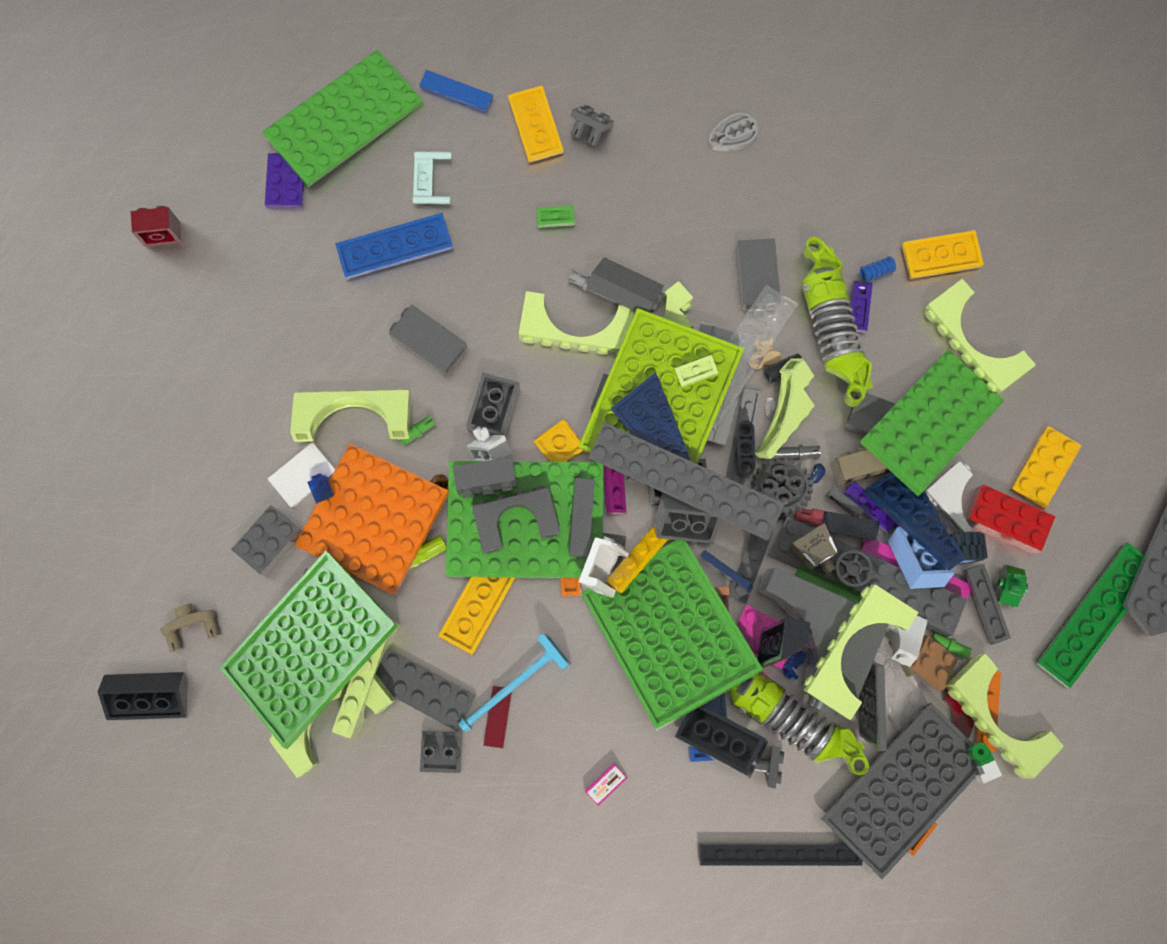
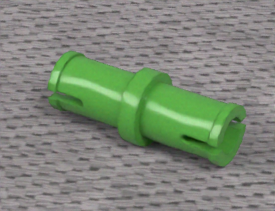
M430 415L417 424L413 423L411 425L409 439L401 442L404 446L415 438H420L423 436L422 433L436 425Z
M936 631L933 633L932 638L950 653L952 652L966 660L969 658L972 648L956 642L954 638L949 639Z

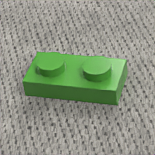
M573 205L537 208L538 228L574 226Z

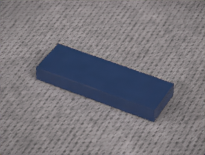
M706 550L701 553L700 556L705 562L748 593L751 592L753 589L751 582Z

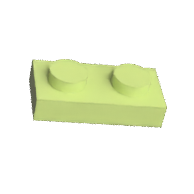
M712 355L675 368L681 388L718 375Z

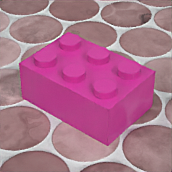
M746 605L735 624L757 658L761 629L778 621ZM786 659L771 666L782 669Z

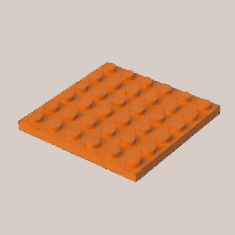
M349 443L305 524L303 532L299 535L295 546L318 558L325 551H328L348 573L396 596L450 492Z

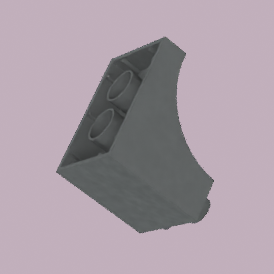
M778 568L767 569L756 591L774 600L791 618L811 622L812 636L810 641L804 646L805 673L801 689L804 690L806 688L804 685L809 675L815 674L817 662L821 657L825 658L828 653L827 647L832 639H837L840 634L838 629L844 621L848 622L851 617L849 612L857 603ZM875 623L859 629L850 637L843 649L841 657L842 676L848 689L857 699L889 626L887 623ZM810 695L807 704L837 717L838 712Z

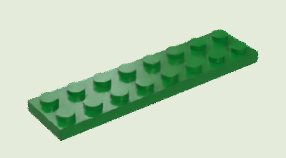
M1129 543L1123 545L1036 662L1039 667L1067 689H1071L1127 612L1123 607V603L1145 556Z

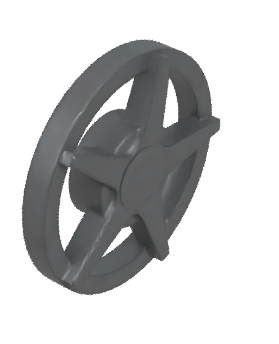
M856 550L843 553L835 564V572L838 579L849 587L863 586L870 580L873 573L870 559L864 553ZM855 554L854 560L849 563L842 560L846 555ZM858 555L865 559L868 567H862L858 562ZM839 563L845 566L846 573L843 576L839 572ZM869 570L868 577L865 581L861 582L859 575L862 571ZM847 576L854 577L857 584L849 583L844 578Z

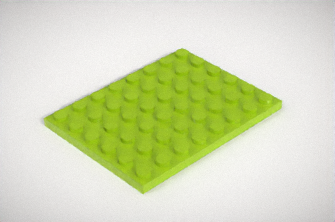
M637 308L578 448L590 453L604 422L630 433L611 411V408L656 372L690 460L698 464L745 348ZM712 355L718 375L681 388L675 368Z

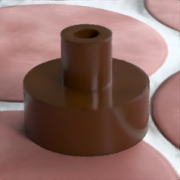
M444 474L433 476L430 482L448 490L449 479Z

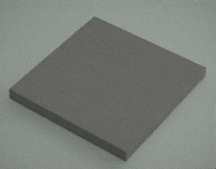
M873 661L858 697V700L862 702L859 706V736L879 751H887L885 666Z

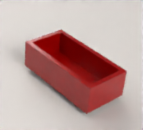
M984 484L976 488L965 514V519L969 526L1032 554L1042 552L1056 517Z

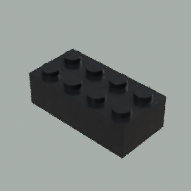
M703 705L686 714L675 735L678 741L749 779L768 744L766 738Z

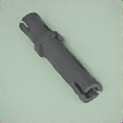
M820 445L780 447L776 455L771 459L798 458L803 460V458H820Z

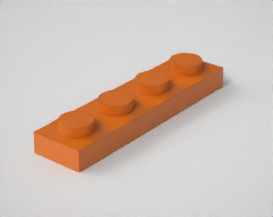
M998 671L993 675L987 692L989 712L997 726L1001 672ZM975 726L974 743H984L990 751L996 752V747L988 741L986 734Z

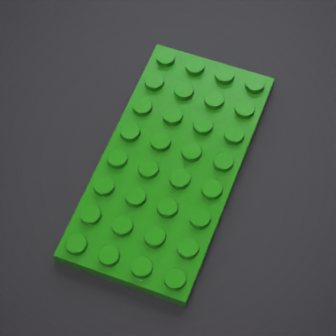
M377 49L263 130L262 134L307 187H310L421 106L423 100Z
M947 350L866 434L860 443L910 490L919 496L1004 402V399L996 392L992 393L982 379L951 351Z

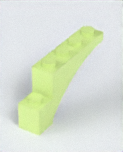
M678 281L664 292L665 311L663 318L693 329L694 325L683 314L691 308L693 297Z
M790 358L779 371L781 373V386L778 404L771 425L762 442L755 450L758 458L771 459L774 457L782 444L788 440V437L799 427L802 420L809 415L811 409L815 406L804 390L814 377L804 359Z

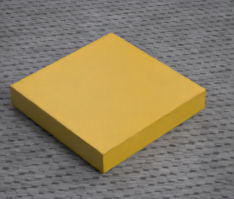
M564 418L533 440L548 462H570L584 451L578 448L581 440Z

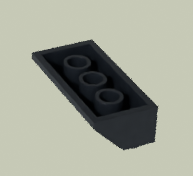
M786 617L761 629L757 660L761 667L765 668L785 660L805 646L812 636L811 622Z
M184 672L108 674L103 676L97 691L106 720L186 718L188 686Z

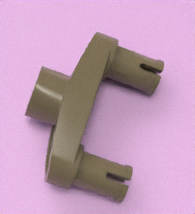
M191 603L175 608L174 611L177 619L160 628L162 636L166 638L170 652L182 648L177 635L178 629L193 623L203 622L208 639L220 635L214 619L216 618L214 610L194 613Z

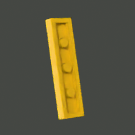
M653 526L629 553L628 557L605 580V583L622 593L668 539L656 538L655 527Z

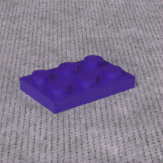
M268 153L265 206L267 208H303L304 182L279 153Z

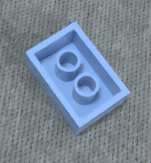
M897 527L888 540L910 589L945 587L954 575L953 568L948 571L901 527Z

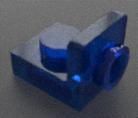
M322 473L316 474L311 477V481L307 482L316 504L335 497L327 475H322Z
M798 650L789 657L782 667L783 670L781 672L788 680L792 679L795 681L799 678L792 668L797 669L804 663L803 658L806 655L802 650Z

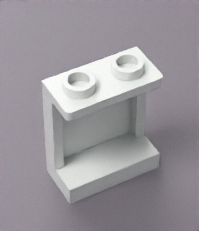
M595 537L579 583L598 594L613 598L616 590L609 587L605 580L612 574L618 556L628 557L629 553L624 551V547L616 544L615 540L604 537L599 539Z

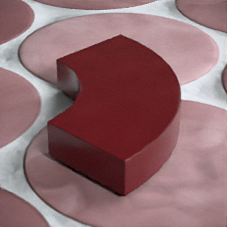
M947 692L943 701L951 711V723L969 739L974 720L964 713L959 702L953 699Z

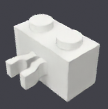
M486 427L474 429L473 433L477 439L466 446L472 459L480 462L502 459L512 453L508 439L504 435H489Z

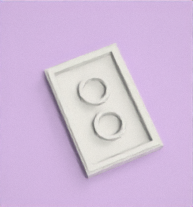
M312 442L272 474L268 480L293 509L331 478L335 468Z

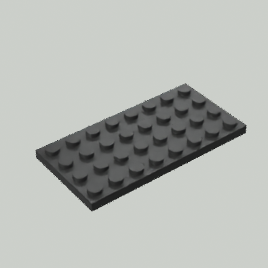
M928 703L887 747V751H884L872 763L868 771L858 778L821 820L880 879H883L976 778L975 775L979 774L974 760L970 759L967 753L968 747L973 743L932 703Z

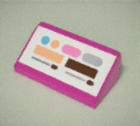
M613 763L585 792L599 806L627 777Z

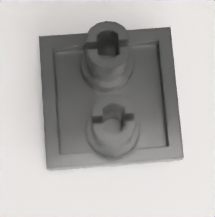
M588 105L572 109L570 117L576 119L571 134L581 138L587 124L593 127L587 142H592V145L595 146L598 145L602 132L612 128L614 123L609 115L605 113L598 114L594 112V108Z
M422 731L420 772L461 773L463 732Z
M772 746L771 758H760L755 770L764 771L769 774L768 787L776 788L777 784H781L782 772L778 771L779 763L783 764L785 752L781 751V747Z

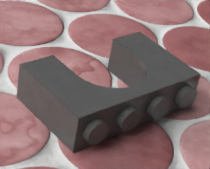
M539 486L533 488V491L528 493L519 491L514 493V496L508 498L506 496H499L493 502L487 503V500L475 503L476 506L472 507L484 555L503 550L498 524L501 516L511 508H525L535 516L541 540L560 536L549 487Z

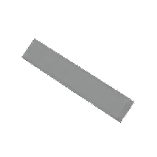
M743 387L735 429L739 422L748 420L752 422L755 430L762 390ZM740 428L741 433L749 434L748 428ZM734 431L726 477L744 485L745 478L739 477L736 472ZM743 445L740 447L743 453L750 452L747 446ZM742 464L741 469L747 472L748 465Z

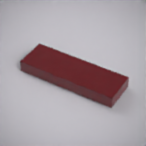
M493 686L491 698L504 687ZM512 692L489 710L483 746L503 749Z

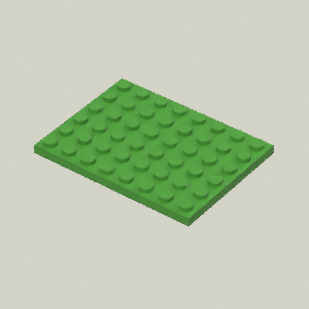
M449 461L448 491L450 493L448 495L446 577H581L587 558L569 556L575 478L595 480L590 553L595 537L603 539L602 464L598 462H513L517 487L513 488V491L502 492V490L494 491L492 495L484 496L480 493L475 494L473 498L464 499L456 491L453 466L478 463L480 461ZM539 486L549 487L560 536L541 540L535 516L525 508L515 507L507 510L499 520L498 530L503 550L484 555L472 507L476 506L475 503L487 500V503L493 502L499 496L512 497L514 493L519 491H525V493L532 492L533 488Z
M675 540L659 549L622 593L616 591L613 598L598 594L591 589L581 593L656 730L663 728L763 671V668L686 541Z
M325 551L224 662L220 670L283 748L288 749L394 632L398 625L330 552Z

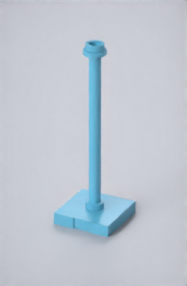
M543 633L537 638L546 649L545 654L468 718L462 717L458 724L464 732L470 731L472 729L471 725L549 660H555L562 670L571 665L547 633Z

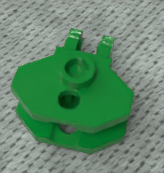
M1003 565L995 593L999 604L1011 605L1013 608L1018 607L1021 598L1024 597L1028 590L1025 569Z

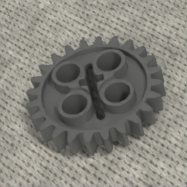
M776 458V463H773L771 460H769L768 466L762 463V469L757 468V474L752 475L751 489L784 503L785 506L781 513L785 517H787L788 512H791L794 516L795 509L802 512V506L807 507L808 501H811L813 481L810 480L811 474H806L807 468L801 469V463L795 466L794 460L787 463L786 458H784L783 462ZM779 473H780V474H783L784 476L778 477V476H776V474H779ZM792 484H798L799 487L795 488V487H792L791 485H792ZM770 487L772 490L767 491L764 488ZM780 498H787L788 500L781 501Z

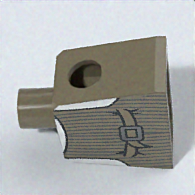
M825 524L817 527L789 546L811 570L818 565L821 566L825 574L836 569L830 558L838 552Z

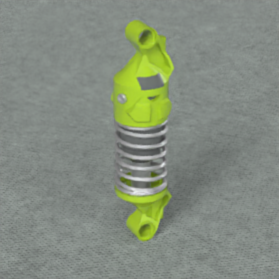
M811 237L806 242L803 254L807 259L814 262V266L803 279L802 288L811 319L816 320L813 324V327L818 328L816 336L822 337L819 339L818 344L825 345L820 350L821 353L827 354L823 357L825 371L836 375L849 384L844 401L848 406L856 407L864 399L866 391L873 388L870 379L872 363L866 358L865 352L860 349L862 347V343L858 341L860 334L856 333L857 326L853 324L855 317L851 315L852 309L848 307L850 299L842 275L843 263L835 256L833 247L828 248L820 238ZM810 246L815 247L817 250L810 249ZM856 335V338L854 340H847V338H849L850 336ZM855 343L858 344L857 348H849ZM833 346V349H831V350H825V349H827V348ZM851 393L857 394L859 399L852 398Z
M760 672L730 689L732 705L739 709L742 714H746L757 723L764 725L765 728L772 727L773 734L780 733L781 739L789 737V744L797 743V750L805 749V755L809 756L813 762L819 763L843 757L847 769L851 773L863 775L868 771L869 763L863 753L865 745L856 740L850 729L832 722L822 731L827 721L826 717L821 718L817 725L814 726L813 724L819 715L818 711H815L809 718L810 705L802 708V700L798 702L794 700V694L788 696L786 689L769 678L766 673ZM799 734V736L792 741V738L796 737ZM804 737L808 741L800 747L802 738ZM812 743L813 746L810 752L808 753V749L810 747V744ZM856 760H860L862 763V767L858 771L854 769V762Z

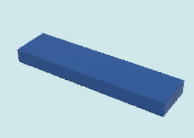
M429 70L425 71L419 84L421 89L487 113L493 99V94Z

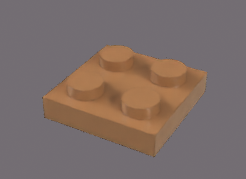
M927 635L922 640L918 658L910 668L935 689L942 691L948 683L958 658L930 635Z

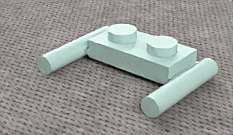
M415 151L413 204H450V196H433V159H452V152Z

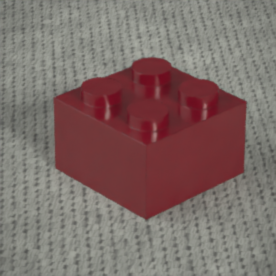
M157 206L153 209L138 208L135 211H130L132 233L144 246L181 242L180 221L169 207Z

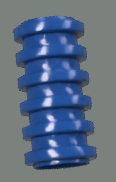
M891 256L877 260L876 263L872 262L871 265L867 264L860 267V275L865 282L896 271V263Z

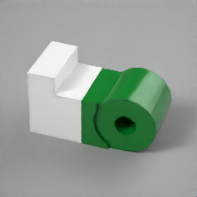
M973 743L968 747V756L974 760L979 774L975 775L978 783L984 784L1002 776L986 744Z

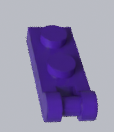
M853 280L850 303L851 315L855 317L853 324L857 326L856 332L866 333L868 331L873 283L866 282V284H863L860 281Z

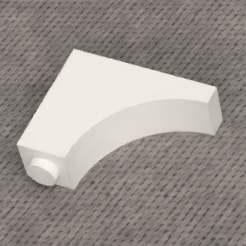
M960 461L954 464L925 490L935 509L957 533L972 530L964 517L961 500L964 487L973 474L970 472V468Z
M916 616L908 630H902L889 624L886 632L892 645L891 659L908 667L915 662L919 656L928 620Z

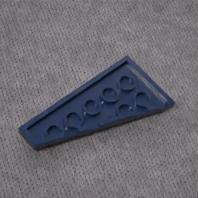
M655 372L614 405L611 411L632 435L691 461Z
M892 472L865 489L864 494L948 571L964 560V554L954 538L950 537L945 523L941 522L937 516L938 512L925 491L917 496Z

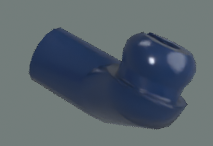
M821 463L814 465L810 479L813 481V484L819 483L825 475L826 469Z

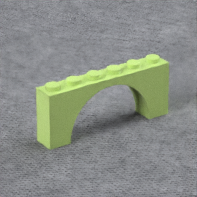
M962 278L929 303L923 311L928 320L933 321L937 326L939 333L949 340L950 346L960 353L962 360L969 364L973 372L986 383L992 393L996 392L999 394L1036 364L1025 351L1012 357L993 358L981 354L968 343L961 328V313L966 301L975 292Z
M526 291L519 328V340L529 344L539 342L544 346H552L553 344L559 345L563 349L573 347L578 348L582 352L593 350L598 354L606 355L613 353L617 356L635 311L619 305L614 319L604 330L587 337H575L560 331L552 324L545 311L544 294Z
M409 390L303 391L301 393H294L290 429L294 442L313 441L315 432L321 422L333 412L347 407H363L376 412L386 422L390 439H409L411 413Z
M875 584L864 588L860 595L862 597L860 603L852 607L849 612L851 617L848 622L844 621L838 629L839 636L836 640L832 639L829 643L827 655L825 658L821 657L815 666L817 668L815 674L809 675L804 683L806 686L804 691L849 720L853 718L862 702L850 692L842 676L841 657L847 641L859 629L875 623H887L902 630H908L919 613Z
M397 624L398 627L351 678L332 729L333 733L350 739L359 738L365 722V705L373 678L385 651L395 639L399 624Z
M986 653L975 655L947 683L948 693L959 702L964 713L975 721V726L986 734L988 741L997 747L1001 752L1002 758L1013 766L1014 772L1023 779H1034L1064 746L1052 731H1042L1031 739L1020 741L1009 737L998 728L991 717L987 703L988 687L998 668Z
M375 673L366 705L375 714H378L396 701V699ZM349 682L341 689V691L333 698V700L337 698H344ZM312 723L288 749L283 748L274 736L269 739L297 778L304 776L318 764L310 743Z

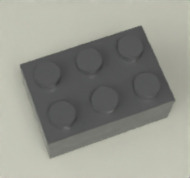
M482 372L466 425L468 432L473 433V430L477 427L481 429L486 427L489 435H504L506 437L520 391L519 382Z
M512 457L453 466L456 491L464 499L473 498L475 494L480 493L484 496L492 495L494 491L498 490L511 492L514 490L513 488L517 487Z
M662 493L654 520L656 538L713 544L721 519L668 494Z
M270 505L231 550L260 575L266 577L296 543L303 531L275 507Z

